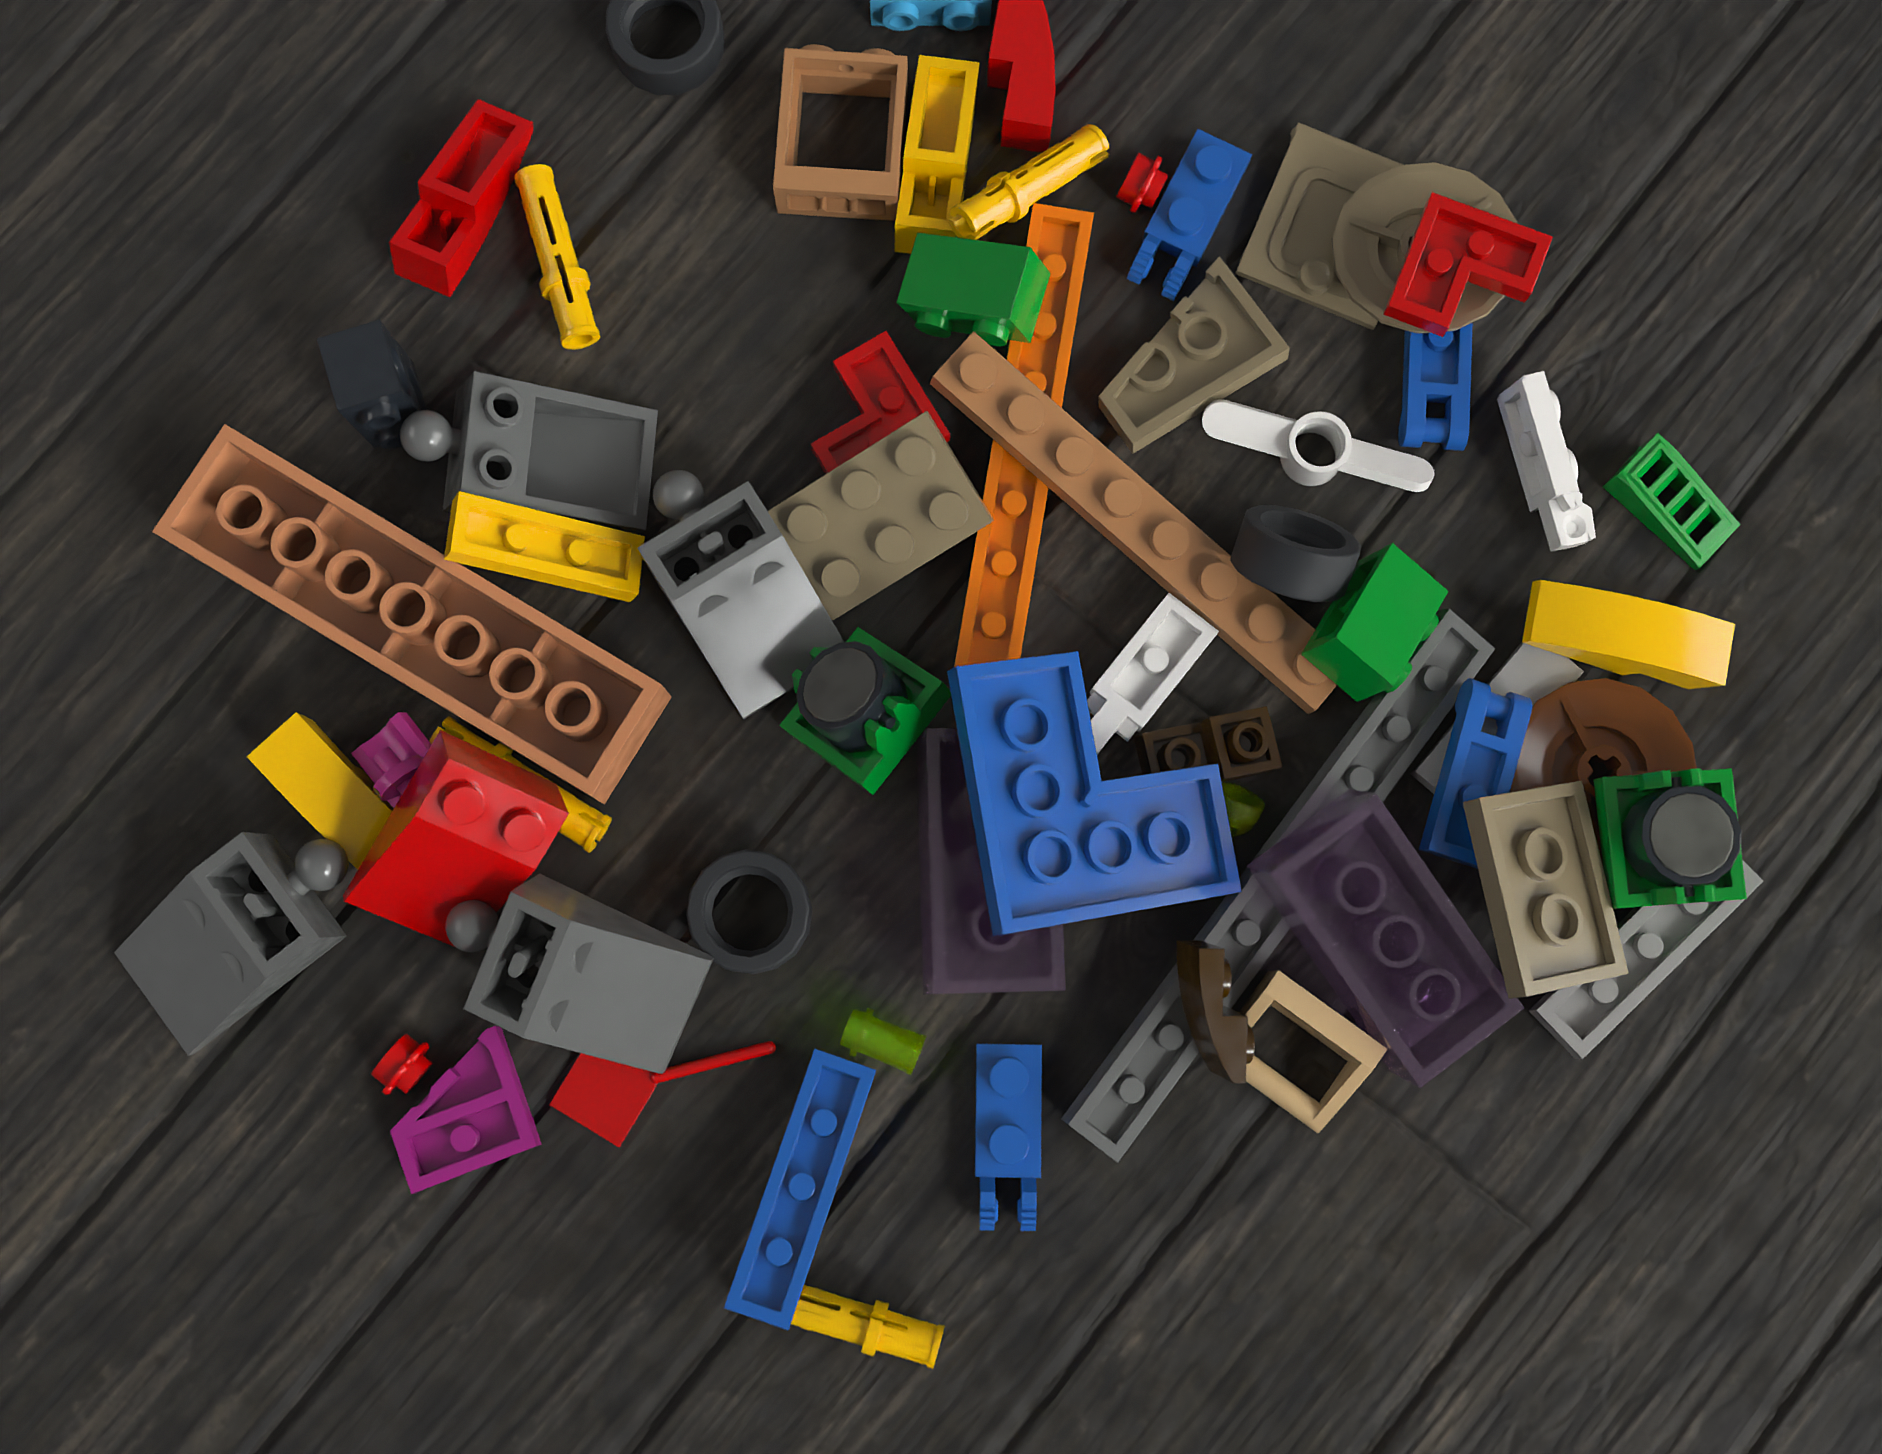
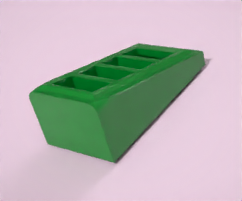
M1658 432L1643 443L1602 486L1695 571L1741 525L1681 454ZM1650 468L1658 477L1647 487L1640 478ZM1669 485L1677 493L1663 506L1656 497ZM1687 501L1695 510L1679 525L1673 518V515ZM1706 518L1714 526L1696 544L1689 534Z

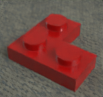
M1432 192L1423 209L1383 315L1443 337L1451 325L1467 282L1525 303L1533 292L1553 236Z
M887 331L833 361L835 372L861 415L811 443L812 452L826 474L926 411L929 412L946 442L950 441L949 431Z

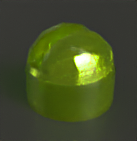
M1222 782L1231 836L1239 837L1249 833L1257 824L1265 808V803L1259 796L1244 787Z

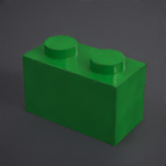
M917 233L897 303L915 321V327L919 331L931 336L948 338L952 331L970 335L974 331L992 346H1005L1007 340L1031 343L1051 273L1031 247Z
M1391 543L1357 561L1345 596L1331 603L1301 655L1357 702L1382 691L1391 693L1409 676L1412 670V664L1409 662V659L1417 645L1425 641L1437 627L1439 617L1436 615V612L1446 597L1448 590L1395 544Z

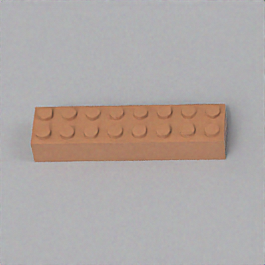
M226 424L217 434L152 531L182 551L604 805L671 699V695L659 682L459 563L444 560V554Z

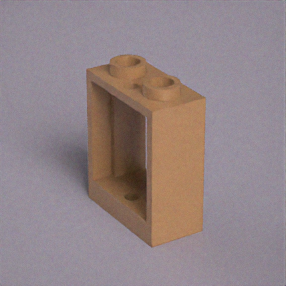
M816 44L807 45L801 49L785 48L773 182L778 213L896 220L904 150L908 95V56L895 55L888 50L878 48L867 49L862 53L838 52L827 46ZM803 92L890 98L885 172L797 166Z

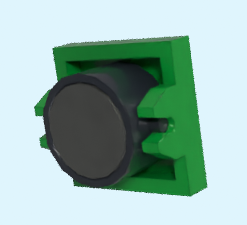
M857 627L846 642L838 643L829 648L813 647L809 652L813 660L805 671L799 669L794 671L792 679L798 703L779 726L805 747L874 795L951 697V691L941 680Z
M1694 768L1675 772L1665 770L1639 775L1593 779L1603 870L1613 909L1747 899L1741 851L1742 832L1737 816L1732 768L1714 770Z

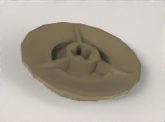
M1439 163L1398 165L1366 180L1344 203L1332 236L1335 273L1351 300L1380 323L1417 334L1431 332L1385 316L1383 313L1431 193H1437L1518 224L1500 193L1471 172ZM1467 282L1448 331L1458 330L1487 316L1505 295Z

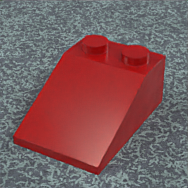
M440 730L343 894L344 902L454 946L446 933V920L456 905L467 900H480L489 904L497 912L507 901L510 892L522 885L536 870L569 815L557 784Z

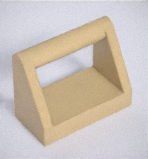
M1279 970L1269 971L1240 1010V1013L1248 1016L1250 1027H1253L1271 1005L1348 1062L1320 1102L1313 1099L1256 1056H1253L1252 1061L1246 1064V1082L1313 1131L1319 1133L1374 1070L1387 1051V1048Z

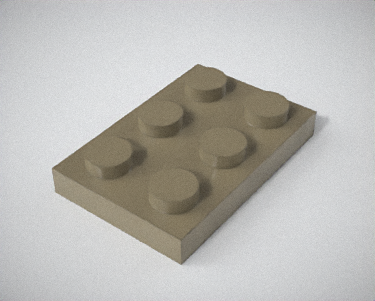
M928 411L768 511L832 621L994 521Z
M1582 781L1481 797L1463 802L1508 998L1527 997L1629 974Z

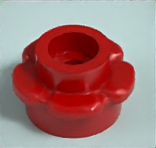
M1138 153L1116 196V198L1131 205V212H1136L1140 203L1149 208H1152L1168 177V174L1158 170L1162 162L1161 156L1158 155L1155 160L1141 153Z
M406 1033L385 1054L371 1073L373 1077L386 1086L382 1091L383 1094H390L396 1086L407 1094L419 1082L433 1064L424 1056L429 1049L427 1042H423L420 1045Z

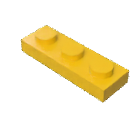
M459 491L452 500L444 560L631 602L639 594L642 556L638 547L644 544L645 536Z

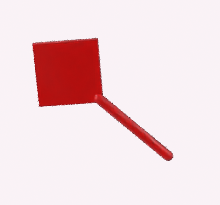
M772 1041L747 1046L667 1067L663 1074L580 1053L549 1105L617 1147H621L659 1083L772 1054L776 1050V1045Z

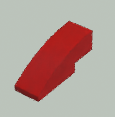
M999 0L989 53L987 87L1008 90L1003 116L1001 146L1041 153L1049 149L1056 90L1054 48L1048 14L1043 0Z
M478 99L418 181L420 200L389 241L396 275L451 297L485 241L513 183L514 175L520 167L534 131L532 121Z

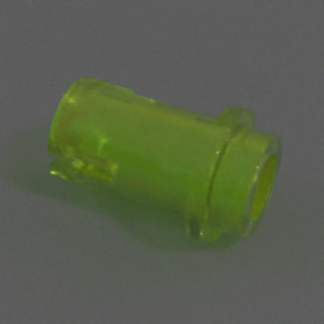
M868 1007L866 1013L854 1008L840 1041V1045L851 1049L849 1056L856 1058L859 1052L912 1075L927 1036L873 1016L875 1009Z

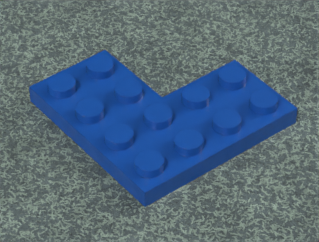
M1078 652L957 666L947 671L993 936L1242 892L1218 764L1101 781Z

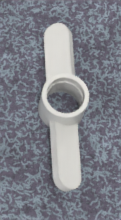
M1221 399L1211 402L1205 408L1202 415V425L1209 436L1279 456L1286 474L1292 480L1302 485L1317 486L1331 480L1338 471H1342L1405 490L1421 492L1430 486L1434 477V469L1426 460L1353 439L1346 424L1337 416L1327 412H1312L1304 415L1299 420ZM1303 433H1317L1324 436L1334 448L1335 462L1328 466H1314L1307 463L1296 449V437Z

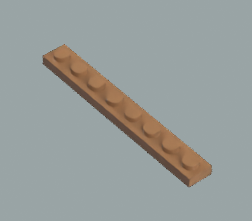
M974 331L933 375L930 384L1166 591L1219 631L1217 635L1307 714L1316 711L1337 686L1301 655L1315 631L1311 625L1272 591L1251 582L1237 572L1230 561L1231 556Z

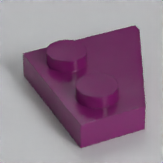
M500 1026L486 1029L477 1038L479 1041L453 1068H449L431 1087L430 1093L417 1107H412L391 1129L390 1132L411 1194L542 1144Z

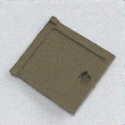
M1298 122L1297 126L1291 130V140L1289 142L1291 144L1235 274L1374 330L1378 320L1351 300L1335 273L1332 236L1344 203L1366 180L1403 164Z

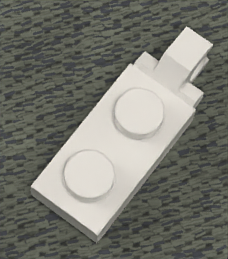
M1544 371L1524 375L1502 392L1497 401L1530 512L1539 510L1551 551L1576 547L1596 538L1592 508L1582 502V493L1578 492V465L1571 450L1567 449L1559 423L1561 412L1556 394L1549 390Z
M1170 593L1167 594L1090 691L1091 696L1088 698L1087 703L1089 712L1094 715L1091 725L1097 754L1114 733H1117L1128 742L1136 731L1140 732L1219 632Z

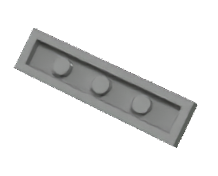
M1743 861L1748 897L1763 880ZM1745 899L1634 907L1617 924L1629 974L1549 991L1529 1012L1573 1058L1583 1059Z

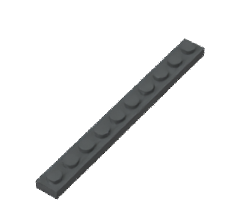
M1442 609L1436 612V615L1439 617V623L1432 634L1421 644L1417 645L1409 659V662L1412 664L1409 676L1393 692L1385 693L1382 691L1375 694L1240 876L1242 892L1226 895L1194 940H1201L1225 949L1224 958L1230 964L1232 981L1229 995L1223 998V1006L1230 1009L1233 1007L1454 706L1462 684L1468 678L1473 679L1495 650L1491 644L1451 609ZM1177 963L1061 1118V1120L1117 1163L1199 1053L1191 1035L1183 1008Z

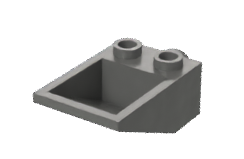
M474 371L456 390L452 428L442 415L431 410H419L410 414L401 426V444L411 457L420 461H434L449 453L443 511L451 512L452 500L461 491L621 531L644 532L646 530L658 410ZM495 411L506 413V418L500 417ZM491 461L501 464L499 480L491 478L487 473L486 465Z
M671 470L657 480L653 489V500L656 508L663 516L680 522L638 547V550L744 720L794 689L792 674L796 669L805 671L813 660L809 652L813 647L829 648L844 641L789 545L749 481L702 509L704 490L698 478L685 470ZM744 529L751 533L753 540L747 541L744 547L736 549L730 545L729 537L734 531ZM686 561L694 562L699 567V574L691 575L690 579L686 582L679 580L676 577L677 567Z
M241 832L189 872L114 952L188 1056L194 1055L347 937L314 890L326 891L338 886L347 875L349 868L348 856L338 843L329 839H315L300 848L293 863L273 834ZM258 877L267 888L266 891L260 887ZM295 928L297 929V931H298V932L300 933V935H301V936H299L298 938L296 937V934H295Z
M540 873L510 892L500 919L496 911L489 904L480 900H467L456 905L446 920L447 936L456 948L471 953L487 949L464 1006L465 1010L525 1039L663 1074L667 1069L714 959L713 956ZM533 965L539 968L535 980L530 978L526 971Z

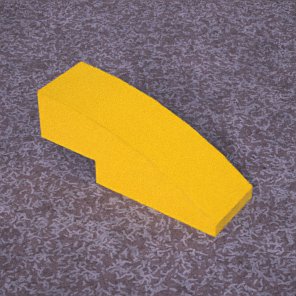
M919 55L895 220V252L911 254L917 233L958 238L949 223V219L952 217L949 215V210L963 202L980 62Z
M1538 580L1532 582L1522 643L1620 675L1641 673L1686 689L1724 686L1726 684L1735 624L1695 611L1630 595Z
M296 712L246 757L325 839L338 843L345 850L348 861L358 870L394 808L388 800L382 801L373 791L375 784L361 768L354 766L312 719Z

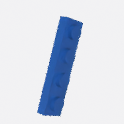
M814 1049L724 1309L789 1330L876 1073L875 1069Z

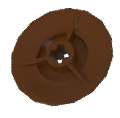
M1607 678L1569 682L1533 704L1510 789L1511 793L1582 781L1601 862L1602 854L1595 790L1587 779L1593 772L1592 765L1600 762L1605 764L1608 771L1604 773L1603 777L1639 775L1665 770L1675 772L1697 768L1693 743L1673 711L1643 688Z

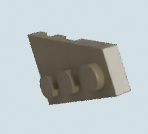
M1219 256L1206 271L1205 279L1189 297L1185 296L1173 309L1171 318L1150 342H1145L1099 395V408L1131 453L1134 454L1204 411L1211 402L1224 399L1286 361L1290 347Z

